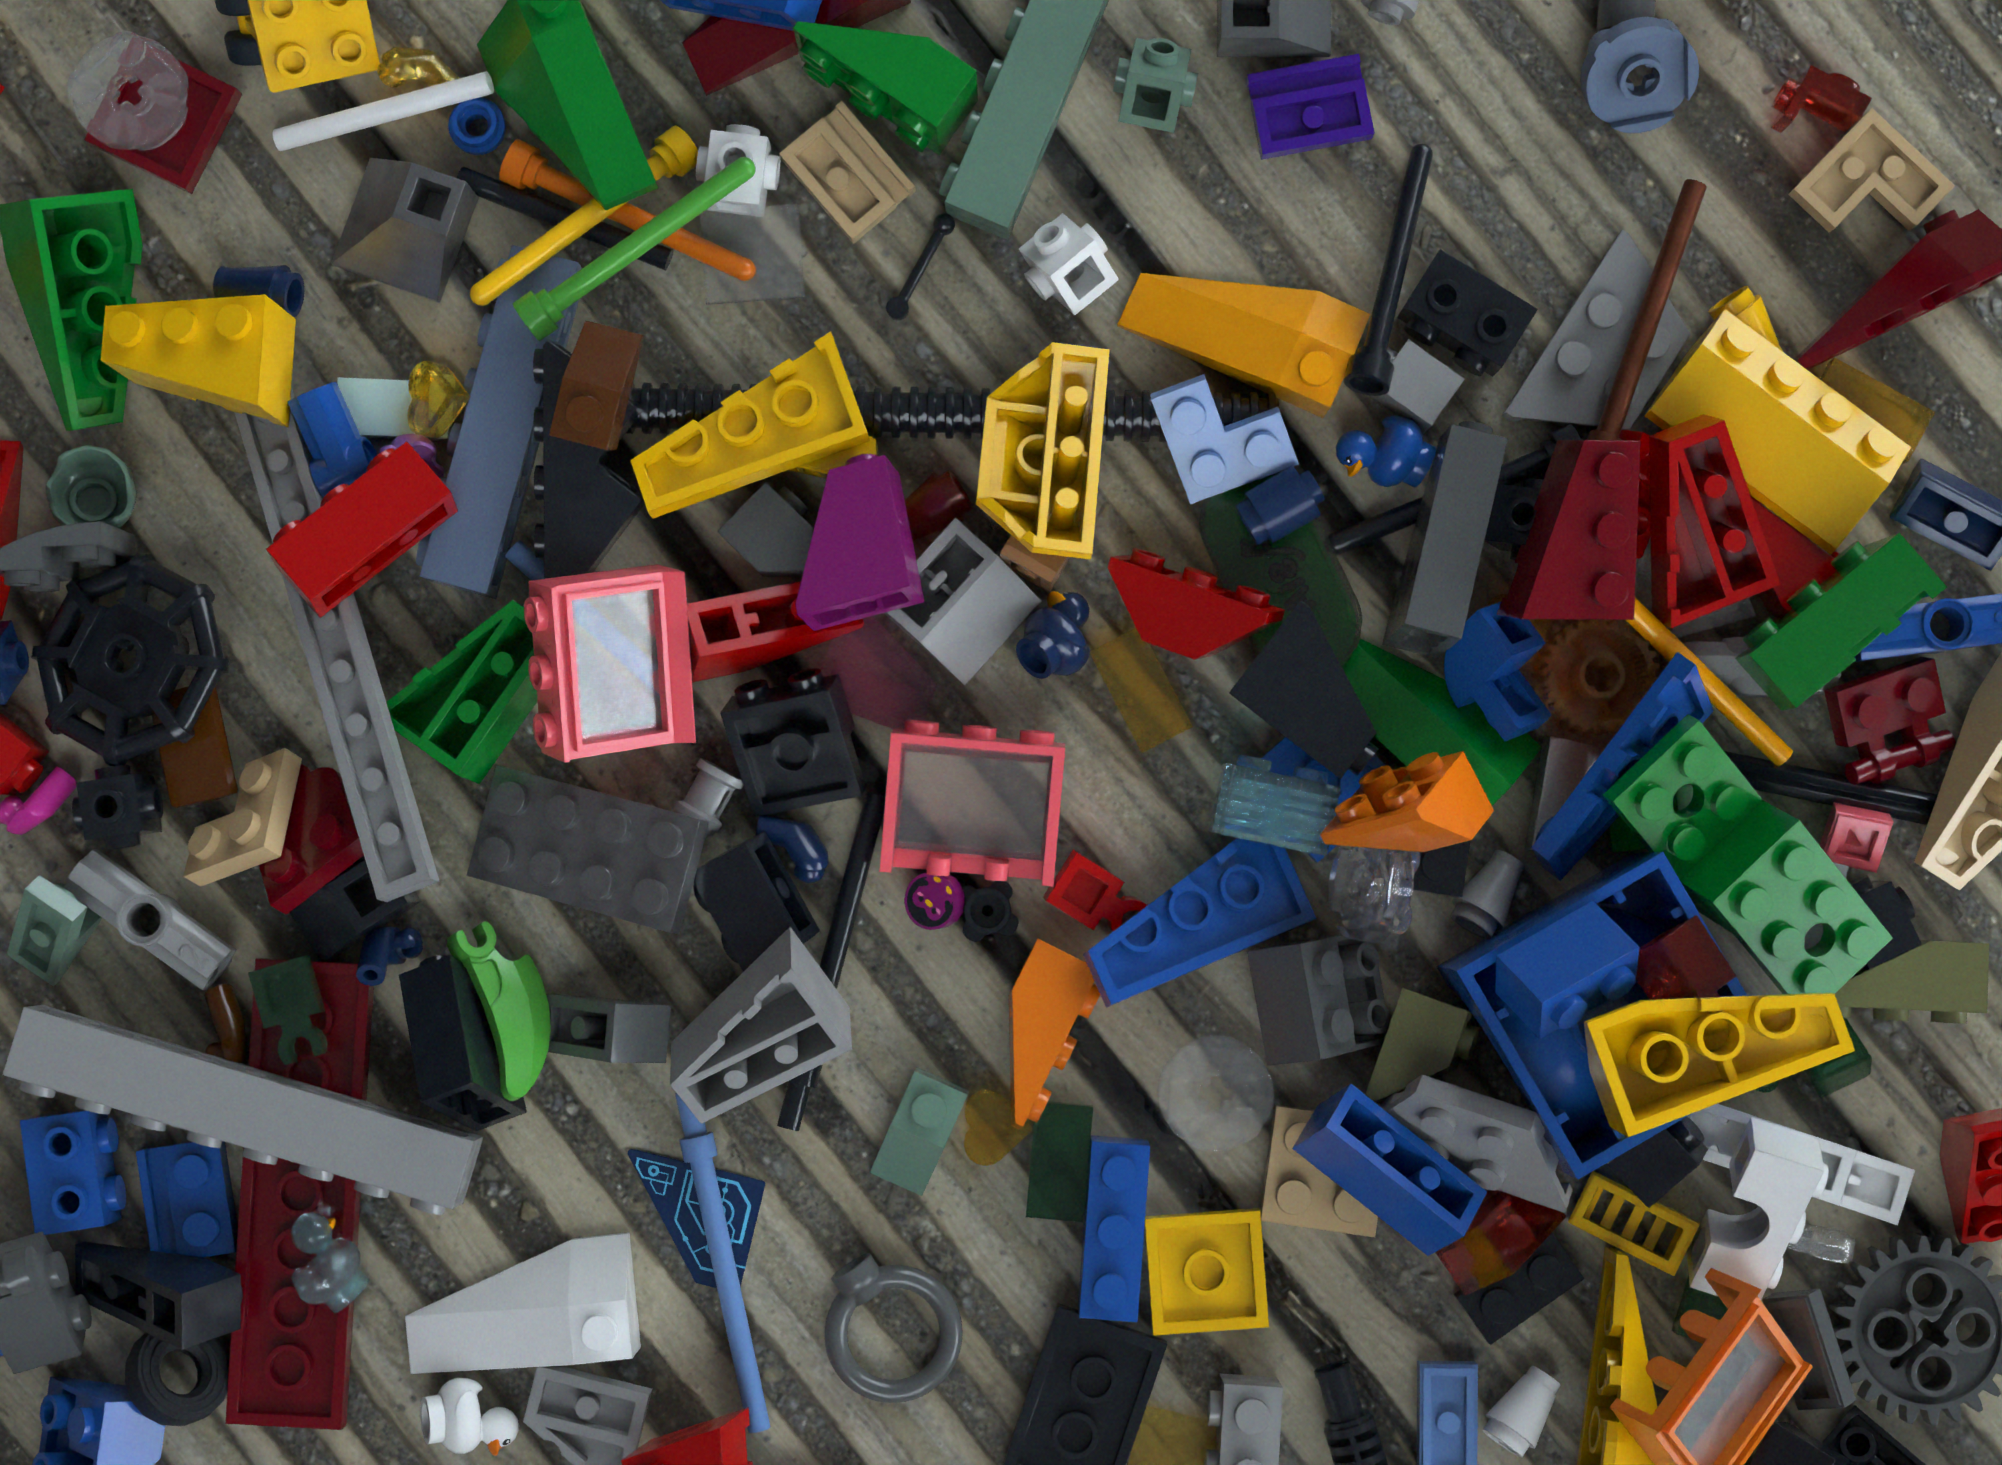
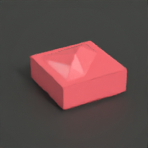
M1833 802L1821 838L1820 847L1834 863L1877 873L1894 822L1890 813Z

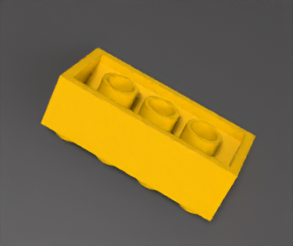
M1726 309L1691 346L1645 414L1646 418L1662 430L1703 414L1725 420L1750 495L1829 554H1832L1887 488L1911 449L1908 444L1895 436L1891 431L1860 410L1844 396L1825 384Z

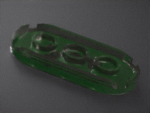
M1280 472L1204 499L1199 517L1200 536L1223 588L1236 592L1237 586L1242 585L1263 591L1271 596L1268 604L1285 609L1282 621L1247 638L1256 657L1301 600L1311 608L1342 667L1345 666L1359 644L1362 612L1357 597L1319 518L1314 519L1274 543L1268 539L1256 545L1243 524L1235 505L1246 499L1245 492Z

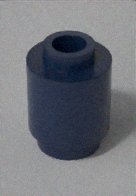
M1291 466L1245 492L1246 499L1236 504L1235 508L1256 545H1259L1268 539L1274 543L1320 517L1321 514L1317 504L1323 502L1325 498L1309 470L1299 475L1297 470Z

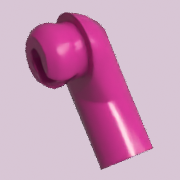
M55 767L25 802H22L18 796L11 795L0 803V823L5 824L7 831L10 833L26 834L50 818L77 788L76 783L78 782L63 769Z

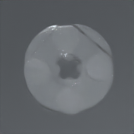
M122 31L92 46L82 56L75 71L68 78L67 91L72 98L73 110L77 119L86 131L110 148L121 150L120 148L126 150L138 149L139 151L155 149L169 141L180 130L186 120L188 107L186 106L187 88L189 89V82L183 66L163 45L153 39L141 37L135 32ZM137 80L142 81L143 85L138 89V93L142 97L141 101L135 106L129 101L122 102L119 105L117 100L121 94L119 88L127 81L131 84Z
M1352 846L1350 849L1339 848L1330 871L1328 902L1330 911L1340 913L1341 920L1345 927H1336L1344 937L1357 941L1378 943L1387 939L1391 934L1401 935L1408 930L1412 920L1410 901L1413 892L1414 874L1420 864V852Z
M1204 1035L1187 1042L1168 1059L1159 1076L1157 1097L1160 1111L1174 1134L1198 1149L1227 1151L1256 1138L1271 1113L1274 1091L1271 1075L1257 1053L1235 1038L1225 1035ZM1211 1077H1222L1223 1087L1232 1090L1231 1098L1222 1100L1219 1109H1210L1208 1099L1199 1098L1200 1087L1209 1086Z

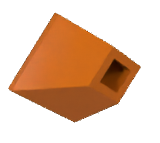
M1464 751L1440 757L1437 752H1432L1415 759L1403 768L1392 770L1390 766L1386 765L1365 774L1359 780L1360 787L1353 796L1335 808L1336 816L1320 833L1323 842L1328 845L1426 852L1472 840L1494 812V809Z

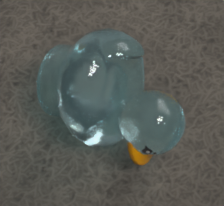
M306 1213L294 1222L291 1230L292 1241L296 1248L302 1252L315 1253L316 1255L303 1269H296L292 1273V1283L300 1299L310 1304L325 1303L334 1313H337L350 1304L364 1290L370 1280L359 1269L361 1255L357 1246L348 1239L332 1238V1229L336 1222L335 1217L327 1219L319 1213Z

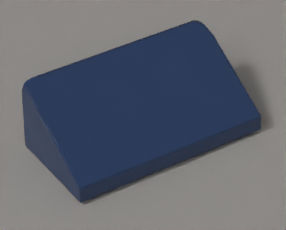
M1920 459L1890 513V518L1991 571L2002 556V500L1924 459Z

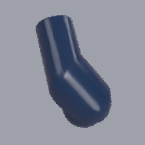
M383 927L370 931L363 940L357 966L356 977L359 982L369 986L379 985L385 979L388 965L403 964L406 958L413 959L418 957L423 950L420 933L412 927L403 930L397 927Z

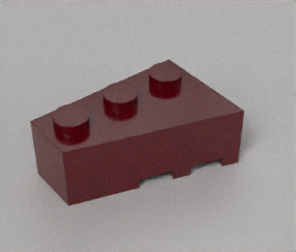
M1557 440L1533 509L1537 511L1526 544L1520 546L1515 563H1518V567L1507 598H1502L1497 615L1518 619L1634 620L1641 441Z

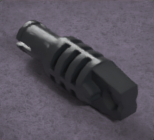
M1346 1360L1337 1361L1314 1370L1329 1417L1325 1422L1323 1430L1333 1464L1388 1465L1374 1416L1370 1414L1369 1410L1362 1409L1350 1371V1362Z

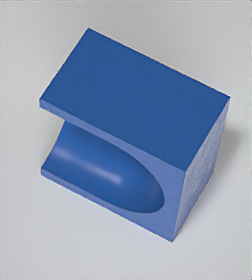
M1664 852L1632 853L1505 926L1503 930H1498L1491 939H1483L1436 966L1447 986L1460 997L1491 1041L1520 1090L1529 1110L1537 1112L1545 1129L1544 1138L1553 1146L1559 1159L1557 1169L1577 1180L1689 1116L1686 1115L1631 1137H1627L1611 1128L1589 1071L1584 1021L1639 1000L1747 996ZM1593 900L1639 946L1636 984L1620 999L1615 1001L1607 1000L1586 1012L1583 1018L1574 1026L1568 1029L1559 1028L1544 1038L1539 1039L1495 993L1497 955Z

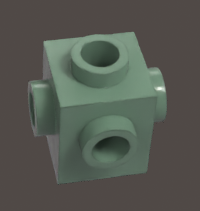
M1136 38L1131 59L1120 57L1113 92L1123 94L1118 122L1174 133L1179 107L1191 108L1198 77V73L1187 71L1192 49L1178 47L1174 42L1162 38L1150 40Z

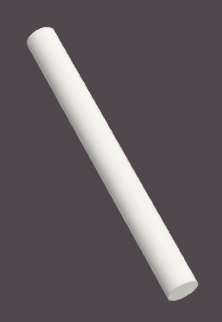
M487 71L273 129V140L279 151L292 149L494 93L493 82Z

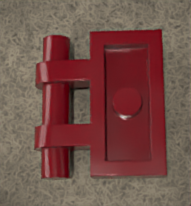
M1919 657L1824 690L1835 744L1844 747L1857 745L1860 759L1845 765L1846 777L1853 785L1868 780L1874 784L1886 781L1895 776L1896 770L1911 765L1917 768L1931 765L1939 760L1941 754L1953 751L1956 746L1955 738L1949 730L1943 729L1932 734L1929 732L1927 720L1946 713L1934 658ZM1901 730L1903 744L1887 749L1883 735Z

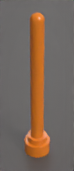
M516 139L509 147L500 168V181L520 190L526 187L535 190L540 186L581 206L594 198L575 177L549 166L548 159L540 155L541 151L539 148L520 139ZM627 202L607 218L636 231L656 217V215ZM684 228L678 229L660 242L741 281H749L756 274V266L750 259Z

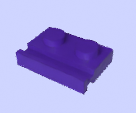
M1359 54L1247 74L1246 85L1249 90L1250 106L1261 160L1366 141L1373 138L1375 132L1365 81L1362 78Z

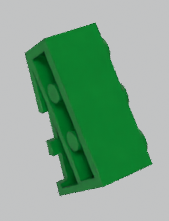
M514 600L510 601L455 644L457 648L430 669L425 667L411 678L413 682L386 702L394 730L456 775L477 784L482 782L537 703V691L531 684L528 671L529 659L531 656H534L533 636L525 622L524 606Z

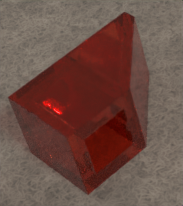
M1499 1191L1480 1205L1464 1237L1435 1253L1466 1296L1513 1275L1567 1216L1565 1213Z

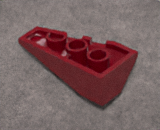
M1954 209L1924 224L1923 228L1926 235L1909 246L1793 360L1809 370L2002 276V229L1979 209L1959 218Z

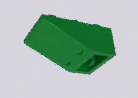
M798 21L793 27L799 50L798 54L801 61L805 63L802 69L809 77L826 88H830L833 83L851 94L848 101L859 112L872 120H877L879 115L883 116L898 127L895 134L903 142L919 152H923L928 147L940 155L978 102L977 70L929 37Z

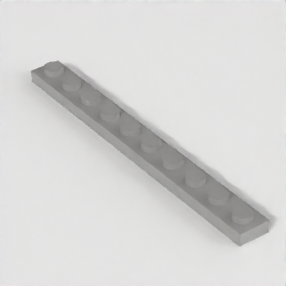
M291 385V399H293L295 395ZM291 409L289 428L274 424L268 419L247 413L239 414L234 412L273 543L277 532L286 524L294 520L303 521L320 508L323 498L313 481L309 467V461L312 456L291 413ZM282 574L377 900L388 902L440 882L354 592L319 618Z

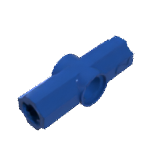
M331 382L287 401L301 431L300 433L311 453L312 458L309 461L310 472L322 498L335 487L341 484L350 485L367 472L368 464L378 454L371 442L366 437H361L337 382Z
M2002 593L1960 599L1944 598L1934 602L1915 604L1899 618V621L1902 623L1887 636L1881 633L1855 656V662L1925 653L1937 654L1949 650L2002 644ZM1935 612L1943 614L1949 622L1950 633L1945 641L1936 638L1930 628V620Z

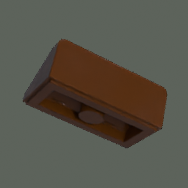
M216 686L193 727L195 736L187 743L177 741L159 748L172 807L180 808L210 803L238 793ZM188 687L174 690L169 701L175 710ZM153 714V725L161 723L158 716Z

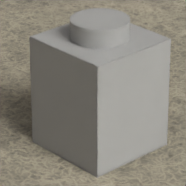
M1408 339L1399 353L1390 347L1387 349V352L1391 355L1390 362L1394 365L1389 392L1381 396L1370 397L1397 416L1413 419L1424 434L1433 425L1465 379Z

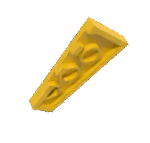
M831 331L814 342L815 347L794 361L788 358L771 369L769 377L746 392L742 393L741 390H738L721 401L722 407L699 422L696 420L690 421L631 459L647 511L652 519L870 441Z

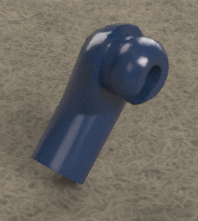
M769 815L759 816L756 835L765 831L772 845L786 848L795 864L793 873L796 878L805 883H815L821 880L824 876V868L829 864L828 851L814 828L805 822Z

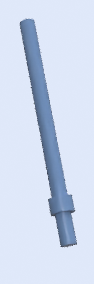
M675 1093L685 1137L679 1139L684 1163L690 1162L742 1406L743 1409L749 1407L750 1425L747 1427L748 1433L765 1431L771 1428L713 1162V1157L718 1155L713 1132H707L705 1122L701 1124L678 1094Z

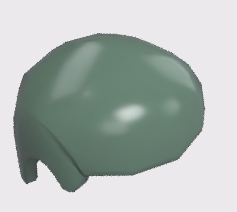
M84 445L65 451L58 456L55 470L46 483V497L49 502L50 511L54 519L61 525L101 521L120 529L130 518L136 504L137 490L131 470L114 453L105 448Z

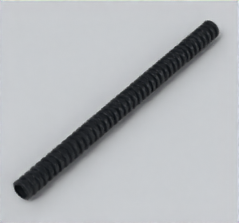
M643 383L642 388H635L633 384L630 398L644 409L626 434H633L635 428H641L644 434H651L653 429H659L661 434H669L670 429L678 430L692 420L699 422L721 408V401L738 390H741L742 393L747 390H742L740 384H733L731 390H724L722 384H715L713 389H706L704 383H697L695 389H688L686 383H679L677 389H671L669 383H661L659 389L653 388L651 383ZM751 384L749 389L755 386L756 384ZM857 386L856 392H853L867 432H874L875 438H882L883 432H891L893 438H900L901 432L909 433L910 438H918L919 433H927L929 439H935L936 433H945L946 439H953L954 433H963L964 439H971L972 434H981V439L983 437L987 396L990 395L989 388H982L981 394L972 393V388H964L963 393H955L953 387H947L946 393H937L936 387H929L928 393H919L918 387H911L910 392H901V387L894 386L892 392H884L882 386H875L874 392H866L865 386ZM1107 390L1102 435L1105 436L1106 441H1114V436H1123L1124 442H1131L1132 436H1141L1142 442H1149L1150 436H1158L1159 442H1167L1152 404L1151 392L1149 390H1143L1142 396H1133L1132 390H1125L1124 396H1115L1114 390ZM1222 392L1213 393V399L1223 426L1279 407V399L1276 398L1274 392H1268L1266 398H1258L1257 392H1250L1248 398H1241L1239 392H1232L1230 398L1223 397Z

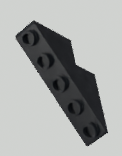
M547 340L543 345V349H535L533 357L534 381L536 384H543V407L535 408L533 427L535 441L543 442V465H536L534 494L536 500H544V523H536L534 550L536 558H544V579L593 573L645 504L642 493L603 464L613 450H603L549 436L562 378L572 355L569 350L557 341ZM630 397L619 441L644 409Z

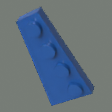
M1679 652L1674 655L1556 815L1548 819L1540 828L1536 836V842L1531 848L1542 867L1559 881L1563 879L1619 817L1617 812L1603 797V794L1687 714L1700 720L1703 724L1713 713V707L1696 665Z
M1269 813L1085 952L1083 956L1107 1008L1310 923L1317 918Z

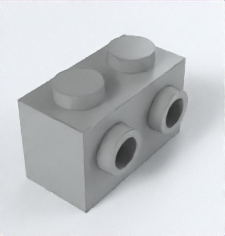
M1219 1373L1218 1391L1209 1390L1207 1409L1208 1426H1216L1215 1450L1206 1449L1204 1465H1279L1283 1387L1277 1377Z

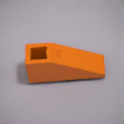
M1037 939L1008 995L1011 1126L1017 1129H1021L1024 1126L1027 1118L1035 1123L1038 1122L1052 1094V1091L1044 1088L1043 1085L1053 1066L1061 1071L1064 1069L1077 1043V1039L1068 1034L1078 1014L1087 1019L1089 1018L1100 996L1086 962L1040 939Z

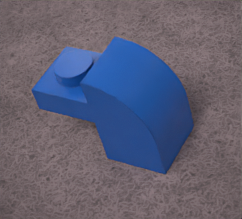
M1498 602L1478 609L1465 622L1462 639L1446 650L1444 674L1448 691L1457 708L1476 702L1483 711L1487 722L1496 729L1504 742L1538 729L1552 714L1519 670L1546 642L1529 619L1497 615L1501 603Z

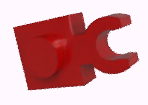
M1074 849L1054 878L1053 887L1049 886L1043 896L1045 901L1093 931L1102 917L1107 919L1108 926L1113 932L1122 925V917L1126 912L1130 910L1140 912L1148 906L1134 896H1124L1121 898L1116 896L1125 882Z

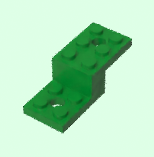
M1687 714L1603 794V797L1649 852H1664L1698 912L1734 934L1782 994H1835L1893 939L1801 821L1762 800L1700 720ZM1691 784L1693 787L1691 802L1684 809L1674 811L1673 798L1675 793L1682 786ZM1822 923L1823 933L1820 941L1812 948L1805 949L1804 938L1807 931L1812 926Z

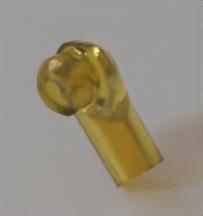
M393 47L382 55V63L379 64L377 69L379 79L391 88L404 86L407 79L423 80L429 87L459 79L432 50L424 48Z

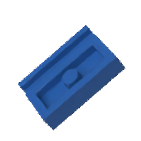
M190 1141L136 1151L150 1250L202 1258L235 1253L237 1251L238 1224L225 1142H222L220 1148L203 1146Z

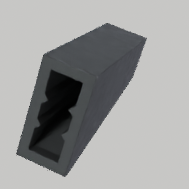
M1463 421L1459 425L1451 424L1439 438L1382 645L1437 659L1462 639L1508 438L1493 435V429L1487 425L1471 421Z

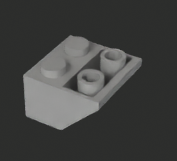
M955 518L916 560L925 602L885 612L884 614L965 686L1040 604L1041 600L997 554Z

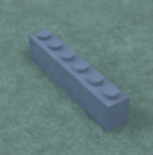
M512 245L508 260L524 248ZM553 256L498 296L493 314L486 313L481 321L477 343L478 346L483 347L478 368H470L466 375L462 399L468 402L462 424L456 422L449 435L447 455L452 456V461L447 479L440 477V480L451 491L458 512L420 541L416 555V564L422 566L420 577L430 582L492 599L497 598L507 562L505 555L511 548L540 443L536 442L534 438L533 420L535 408L543 407V384H536L534 381L535 349H543V345L547 340L557 341L566 348L579 300L562 311L565 317L556 323L559 328L540 342L525 325L512 303L530 290L535 294L543 288L547 292L551 291L582 269L578 262ZM501 258L496 268L505 263L507 259Z

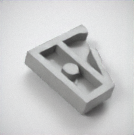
M565 1366L536 1367L523 1422L542 1439L554 1442L559 1447L561 1455L573 1465H622L621 1460L638 1449L652 1389Z

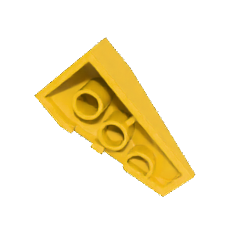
M1605 1247L1577 1465H1655L1610 1409L1611 1404L1616 1398L1650 1415L1658 1407L1653 1381L1646 1372V1365L1649 1360L1629 1257L1620 1250Z

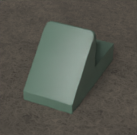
M39 875L24 889L7 955L54 987L68 970L100 923L102 917L77 900L70 891L64 888L65 884L57 883L54 885Z

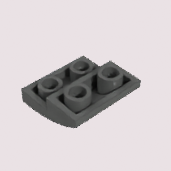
M101 521L75 523L42 530L17 539L0 548V576L4 577V585L24 586V591H60V582L71 581L74 577L79 578V562H81V567L112 568L116 567V558L133 557L135 555V535Z

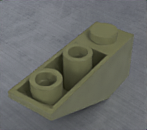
M1920 940L1922 945L1871 969L1861 968L1835 993L1843 1018H1851V1007L1873 1008V1019L1909 1021V1010L1931 1011V1022L1967 1024V1013H1987L1989 943Z

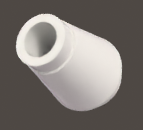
M1531 1366L1527 1373L1488 1411L1485 1416L1489 1421L1482 1431L1500 1446L1522 1458L1529 1447L1536 1448L1555 1400V1394L1561 1386L1560 1383L1539 1368Z

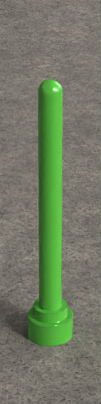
M747 157L738 158L551 291L547 292L543 288L536 294L532 290L512 303L516 312L540 342L559 328L556 323L565 317L562 311L751 179L756 171L754 162Z

